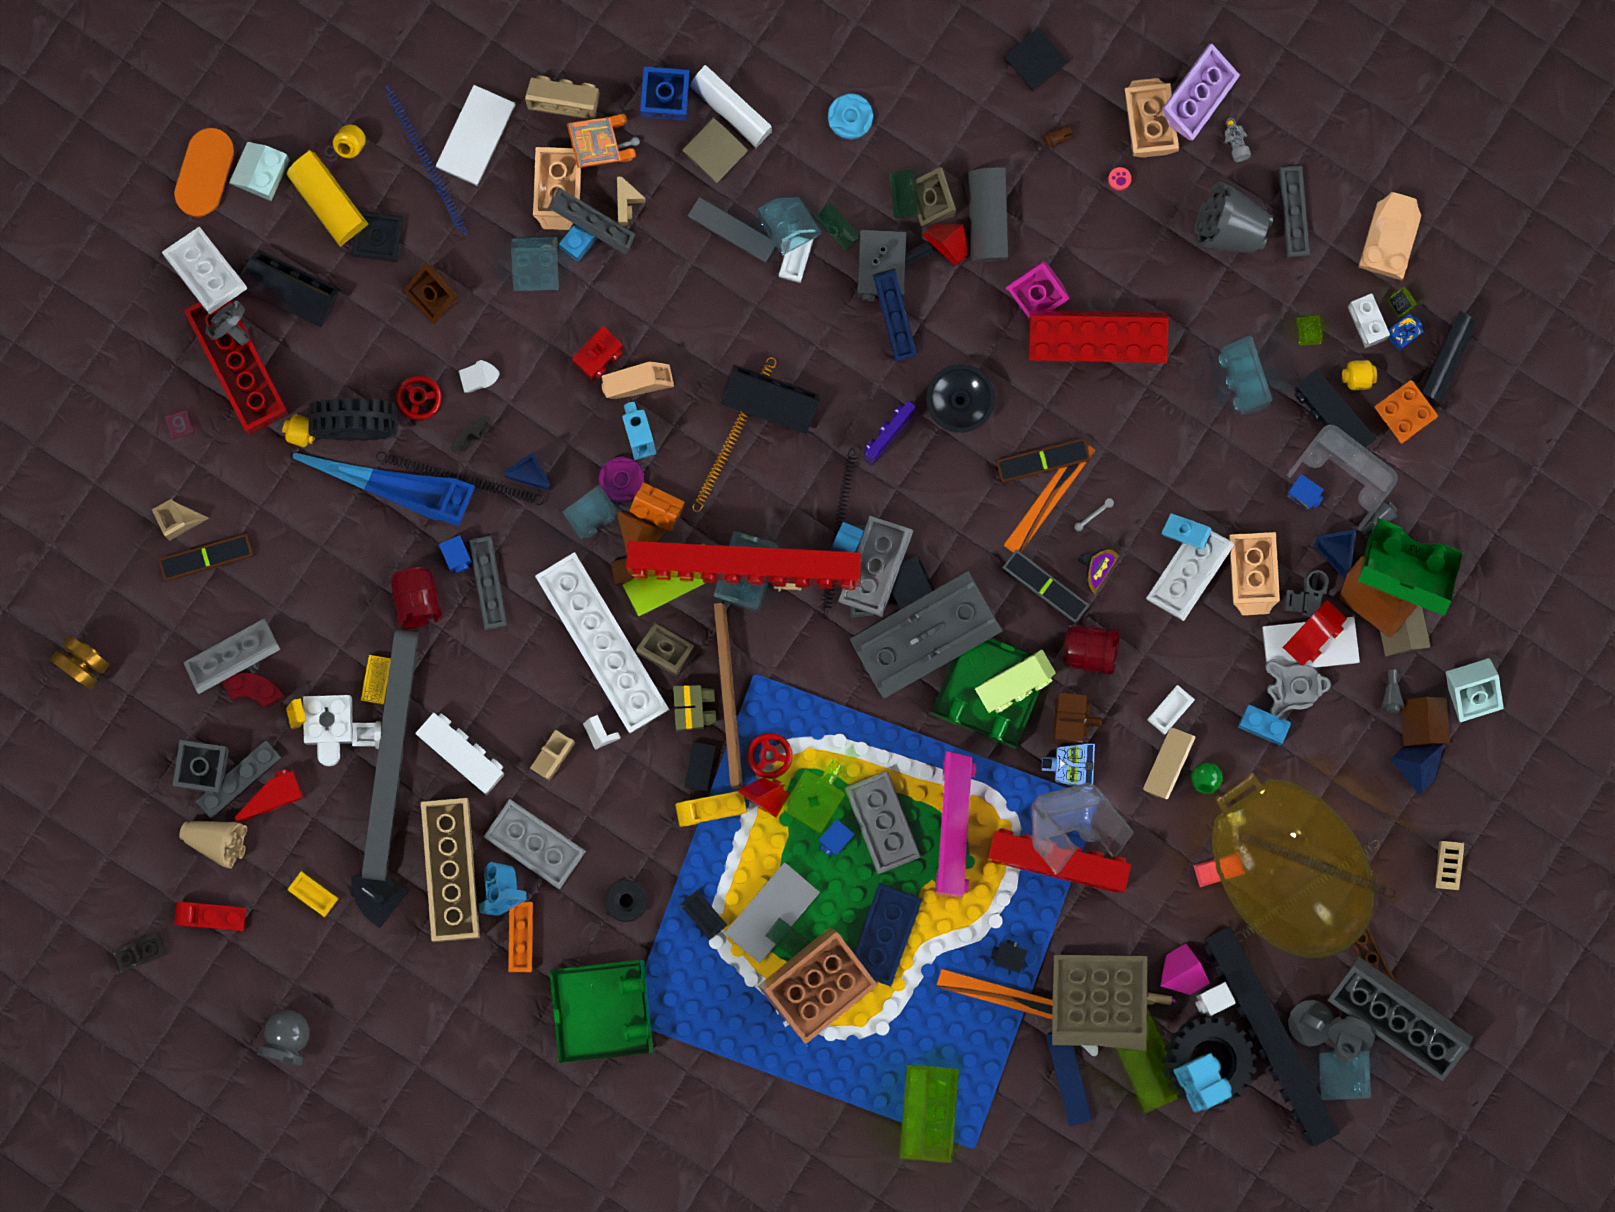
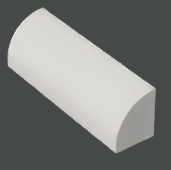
M706 65L694 77L690 88L755 148L772 132V126Z

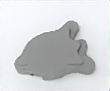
M1269 660L1265 665L1267 672L1276 679L1275 684L1267 687V692L1273 698L1270 714L1281 717L1282 714L1291 709L1301 710L1313 706V703L1330 689V680L1320 675L1309 665L1304 664L1302 666L1300 663L1285 666L1274 660Z

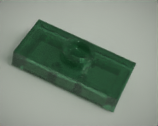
M907 170L890 173L894 218L918 216L914 171Z
M831 202L816 217L845 251L850 249L860 237Z
M780 917L765 935L792 957L811 943V941Z

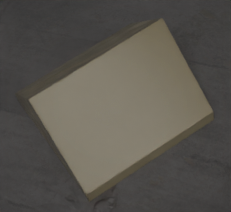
M942 167L907 184L921 226L955 217V205Z
M1420 606L1416 607L1391 639L1380 631L1385 657L1431 648L1423 609Z
M654 623L637 647L636 653L677 677L694 645Z

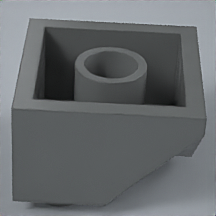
M180 740L172 786L180 789L219 793L226 771L229 749L225 746Z

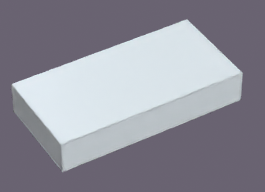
M791 232L779 273L780 278L801 283L813 243L812 238Z
M1177 685L1147 721L1165 735L1195 699Z

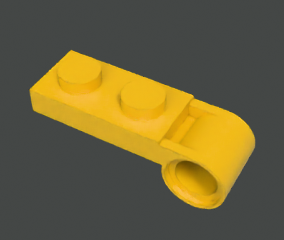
M738 791L675 804L679 827L747 814L744 797Z

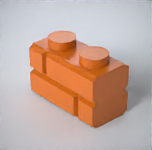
M643 482L629 512L638 518L645 519L659 528H664L671 532L685 502Z

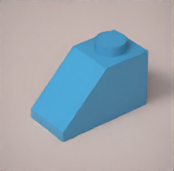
M575 224L560 242V250L579 263L597 240V237Z

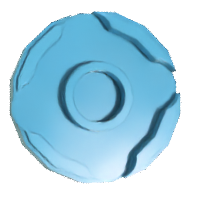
M845 94L838 97L829 108V126L836 135L843 139L852 140L860 138L872 126L873 112L871 106L866 99L859 95Z

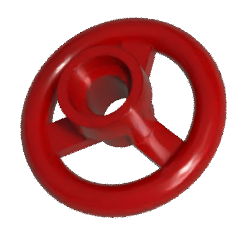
M421 375L412 376L403 381L396 394V403L400 412L407 418L417 421L432 417L440 408L442 401L441 390L437 383L431 378ZM422 382L429 385L433 391L426 393L424 388L413 387L412 384ZM405 389L409 392V400L413 404L411 411L405 407L403 402ZM422 394L423 397L420 401H416L414 399L415 395ZM435 399L429 411L418 414L420 405H423L427 400Z
M775 733L761 734L752 740L747 749L748 765L759 777H765L766 779L780 777L791 766L793 759L792 748L789 742L781 735ZM768 740L779 742L784 747L786 755L779 754L777 748L770 745ZM759 743H762L761 761L756 765L754 750ZM771 751L774 753V758L769 760L765 757V754ZM776 761L784 762L783 766L776 771H763L767 764H774Z

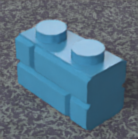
M1248 704L1237 728L1280 746L1284 742L1291 722L1284 719L1280 720L1279 717Z

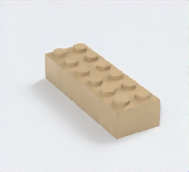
M460 798L421 802L432 942L479 939L469 799Z

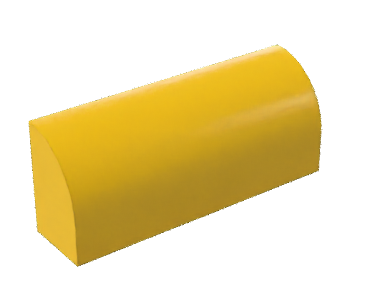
M309 150L288 169L287 176L340 247L368 225L367 221L316 153Z

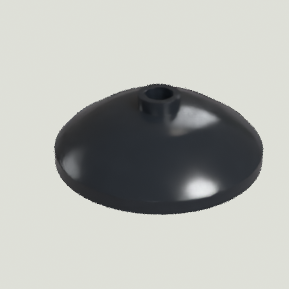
M956 364L942 369L933 377L927 389L926 403L931 417L939 426L951 432L965 433L978 429L989 419L995 405V392L991 381L981 370L966 364ZM958 397L964 399L962 405L956 403Z

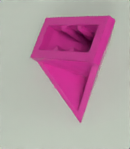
M1186 943L1166 955L1161 987L1191 995L1210 983L1200 961Z

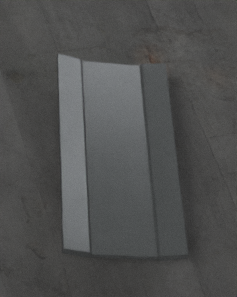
M967 571L850 638V641L883 699L1001 633L1003 630L982 596L970 571Z

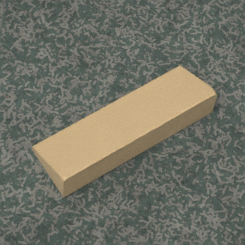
M1175 728L1169 729L1143 787L1144 791L1153 796L1168 800L1193 745L1195 736Z

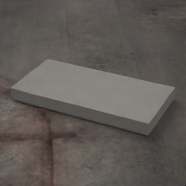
M869 516L856 552L861 553L862 557L861 587H855V590H842L838 602L882 617L913 530Z
M264 618L185 661L184 665L196 691L200 694L279 651L280 648Z
M888 771L844 788L878 874L921 858Z
M511 799L508 800L484 835L485 839L559 890L586 852Z
M784 862L724 934L758 963H761L820 892Z

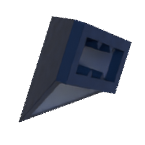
M533 452L505 471L504 476L506 479L550 491V483Z
M1356 529L1320 535L1316 538L1314 544L1317 551L1344 579H1346L1347 573L1351 570Z
M1444 744L1403 747L1390 759L1419 795L1435 781Z

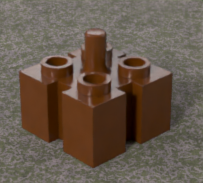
M1059 693L1057 695L1052 743L1080 745L1088 737L1089 726H1102V718L1088 716L1090 714L1091 701H1087V695Z

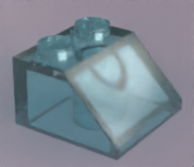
M799 197L776 198L758 208L760 222L782 256L822 234Z
M598 485L562 513L564 519L581 540L584 537L589 539L598 532L596 528L604 524L606 526L614 521L617 509L602 487Z

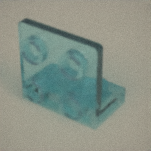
M557 237L512 239L511 258L514 291L559 289Z
M1369 1051L1359 1052L1357 1057L1348 1063L1339 1060L1335 1053L1319 1054L1322 1100L1371 1098Z

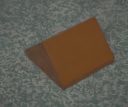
M428 262L424 263L403 290L433 324L460 302L458 295Z
M1422 697L1403 700L1405 706L1401 709L1403 746L1450 744L1447 698Z

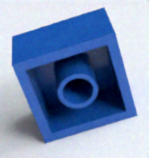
M644 67L640 108L641 117L686 121L690 81L689 70Z

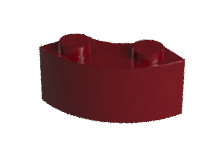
M236 673L222 681L233 701L253 699L267 710L286 699L280 689L272 682L256 674Z

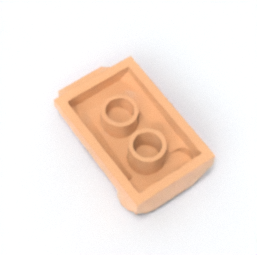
M1159 78L1132 81L1130 86L1125 88L1131 149L1133 156L1136 157L1168 155L1179 150L1177 131L1169 126L1162 111L1163 106L1172 95L1170 83H1163Z
M536 147L533 216L539 221L543 229L570 230L573 225L571 221L548 208L558 187L580 200L581 168L577 167L573 148Z
M1391 192L1383 200L1377 202L1358 268L1403 280L1421 218L1417 199Z
M1276 532L1229 535V541L1234 544L1230 551L1233 604L1242 615L1269 614L1274 605L1280 601Z

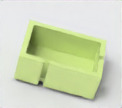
M1040 650L1024 659L1023 662L1020 661L983 682L975 690L988 713L993 710L999 713L1013 704V699L1018 702L1029 696L1033 692L1032 688L1035 687L1036 691L1047 686L1052 682L1051 677L1056 672L1044 651Z

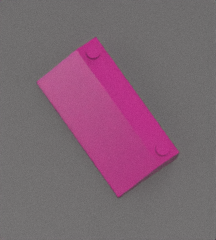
M946 752L943 760L942 781H944L939 869L936 872L935 896L963 898L964 893H968L969 879H965L970 786L971 777L976 776V763H972V757L953 752Z

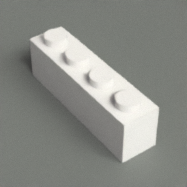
M433 713L415 734L487 795L505 775L501 771L503 766L494 758L489 761L484 756L486 751L477 743L472 746L466 740L469 737L459 728L456 731L449 726L451 721L442 713L439 716Z

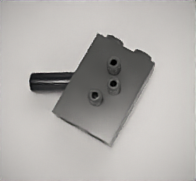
M860 230L858 297H862L863 301H876L878 294L873 274L894 268L902 297H904L905 268L934 254L935 251L932 244L927 241L905 253L906 232Z

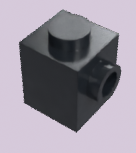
M1006 939L1005 943L1000 942L999 947L994 946L990 959L994 960V966L1020 974L1027 950L1018 948L1019 943Z

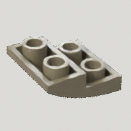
M712 118L682 149L687 157L696 166L700 167L714 183H718L748 151L715 118Z

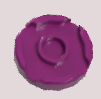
M621 456L612 458L605 463L600 470L598 480L600 489L607 498L614 502L624 503L635 498L644 482L642 469L634 460Z

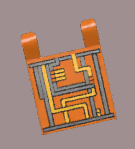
M625 114L567 124L578 168L614 162H629L636 157L634 149L618 151L613 127H621L627 122Z

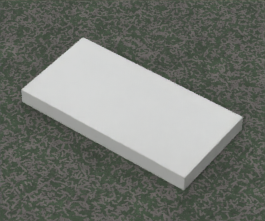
M474 85L436 164V168L478 186L513 112L515 103Z
M200 227L162 251L164 257L209 315L247 289L244 282Z
M1211 531L1203 550L1183 543L1146 599L1184 621L1234 544Z
M1354 617L1347 618L1341 625L1344 630L1336 638L1331 636L1319 649L1322 653L1313 663L1308 660L1305 664L1312 668L1360 663ZM1306 622L1262 627L1266 663L1269 660H1274L1285 666L1299 663L1282 647Z

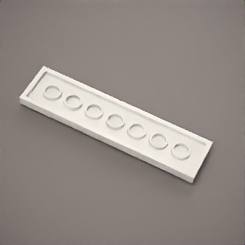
M575 552L535 576L628 732L631 734L669 711V708Z

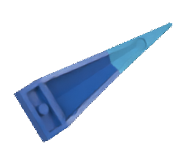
M298 453L293 454V458L430 519L435 521L439 519L456 526L460 525L475 490L474 485L454 478L384 471Z

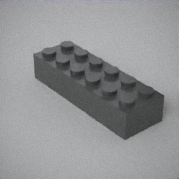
M1357 956L1332 989L1328 998L1329 1002L1349 1016L1368 1023L1372 1027L1371 1031L1441 1081H1444L1469 1049L1473 1039L1467 1032L1359 956Z

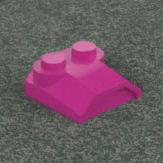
M1044 261L1034 264L1030 270L1005 287L1028 318L1030 310H1054L1069 300L1065 287L1050 266Z

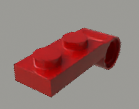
M176 902L174 925L244 931L246 908Z

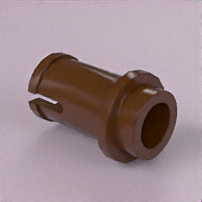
M1067 124L1055 131H1047L1043 135V140L1047 148H1055L1057 144L1072 139L1074 136L1070 134L1072 130Z

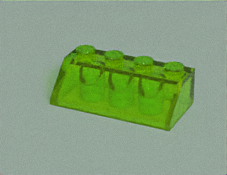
M1147 1009L1146 1051L1115 1048L1143 1113L1150 1112L1178 1099L1177 1095L1179 1094L1175 1089L1171 1090L1168 1086L1171 1084L1169 1077H1164L1163 1072H1166L1167 1069L1166 1064H1162V1058L1166 1057L1167 1051L1164 1050L1165 1045L1149 1009Z
M907 1065L899 1159L952 1163L959 1069Z

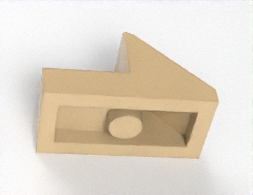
M617 177L618 223L621 226H628V219H632V206H628V204L646 203V201L623 177Z

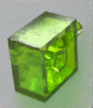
M831 759L822 776L818 777L806 769L781 808L783 812L820 835L845 797V793L834 787L835 785L833 784L844 766L839 763L833 771L837 763L833 759ZM817 797V802L820 805L818 807L815 805L812 808L809 807L807 799Z

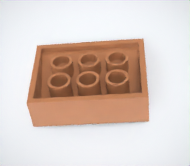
M830 927L758 985L769 1002L805 1044L877 986L876 982L838 932Z

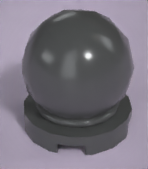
M295 1010L278 1011L269 1017L264 1026V1038L267 1044H265V1047H258L257 1055L302 1067L304 1057L299 1056L298 1052L306 1047L310 1039V1027L301 1013Z

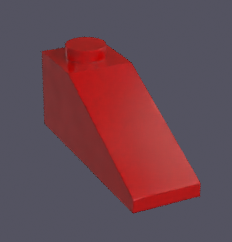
M288 769L275 773V778L270 779L235 816L236 822L241 823L304 799L295 773L293 771L288 772Z

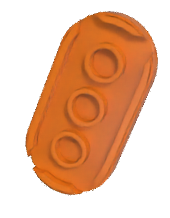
M206 128L197 132L191 138L175 187L177 205L185 214L192 217L206 216L218 207L234 158V147L229 136L219 129Z

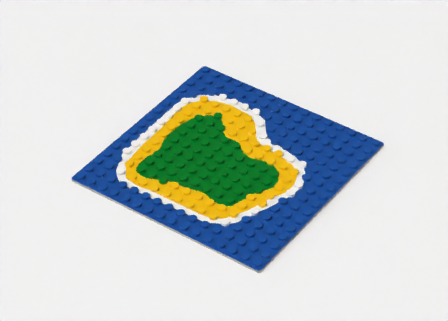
M756 674L752 677L737 717L743 787L762 778L756 775L748 765L747 749L750 743L761 734L775 733L784 737L792 748L793 759L790 768L782 776L775 778L786 785L784 790L791 795L776 818L759 809L744 797L747 814L698 823L645 965L651 1030L952 1142L974 1148L977 1145L1024 1011L938 988L937 982L940 972L943 969L1031 994L1071 882L986 861L992 834L994 831L998 832L1002 828L1013 831V836L1021 837L1022 834L1035 836V841L1043 843L1045 839L1059 843L1058 847L1066 848V846L1072 845L1080 847L1082 852L1099 806V800ZM768 740L770 745L777 748L779 754L786 755L784 747L779 742ZM759 743L754 750L756 765L761 761L762 743ZM727 747L708 797L740 790V788L733 789L730 785ZM768 751L765 757L769 760L773 759L774 753ZM946 752L972 757V763H976V776L971 777L965 866V879H969L968 893H964L963 898L935 896L936 872L939 869L944 781H942L943 760ZM776 761L774 764H767L763 771H776L783 766L784 762ZM888 771L921 858L878 874L844 788ZM837 819L854 833V836L837 856L833 854L828 856L819 848L821 844L818 840ZM785 862L820 893L761 963H758L724 933ZM879 883L921 898L920 908L891 987L876 982L877 986L806 1044L789 1025L784 1026V1018L777 1014L776 1009L759 989L758 985L829 927L838 932L854 953ZM696 890L702 894L728 925L711 940L706 937L680 906ZM1007 939L1019 943L1018 948L1027 950L1020 974L993 965L994 960L990 959L994 946L999 947L1000 942L1005 943Z

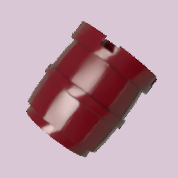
M413 567L401 570L393 575L391 580L392 600L395 603L396 619L399 627L401 625L406 629L424 627L428 625L427 621L434 619V623L443 618L442 608L439 606L438 589L428 568Z
M1095 626L1069 627L1064 646L1063 664H1067L1068 667L1082 669L1086 672L1097 671L1104 672L1107 675H1114L1116 667L1114 662L1118 656L1120 630L1110 628L1109 631L1095 628Z

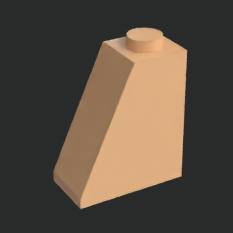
M646 362L602 375V390L606 398L620 399L674 387L669 364Z

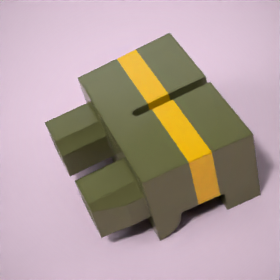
M701 685L673 686L676 732L704 729V726L716 724V711H703L702 703L715 702L714 689L701 688Z

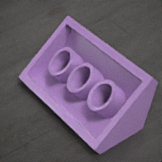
M1213 44L1207 46L1162 108L1169 126L1190 141L1194 140L1240 76Z

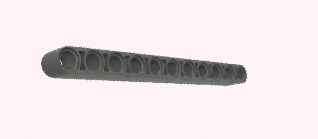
M395 629L362 869V878L386 881L419 639V632Z

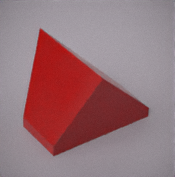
M934 224L922 235L955 266L968 256L963 224Z

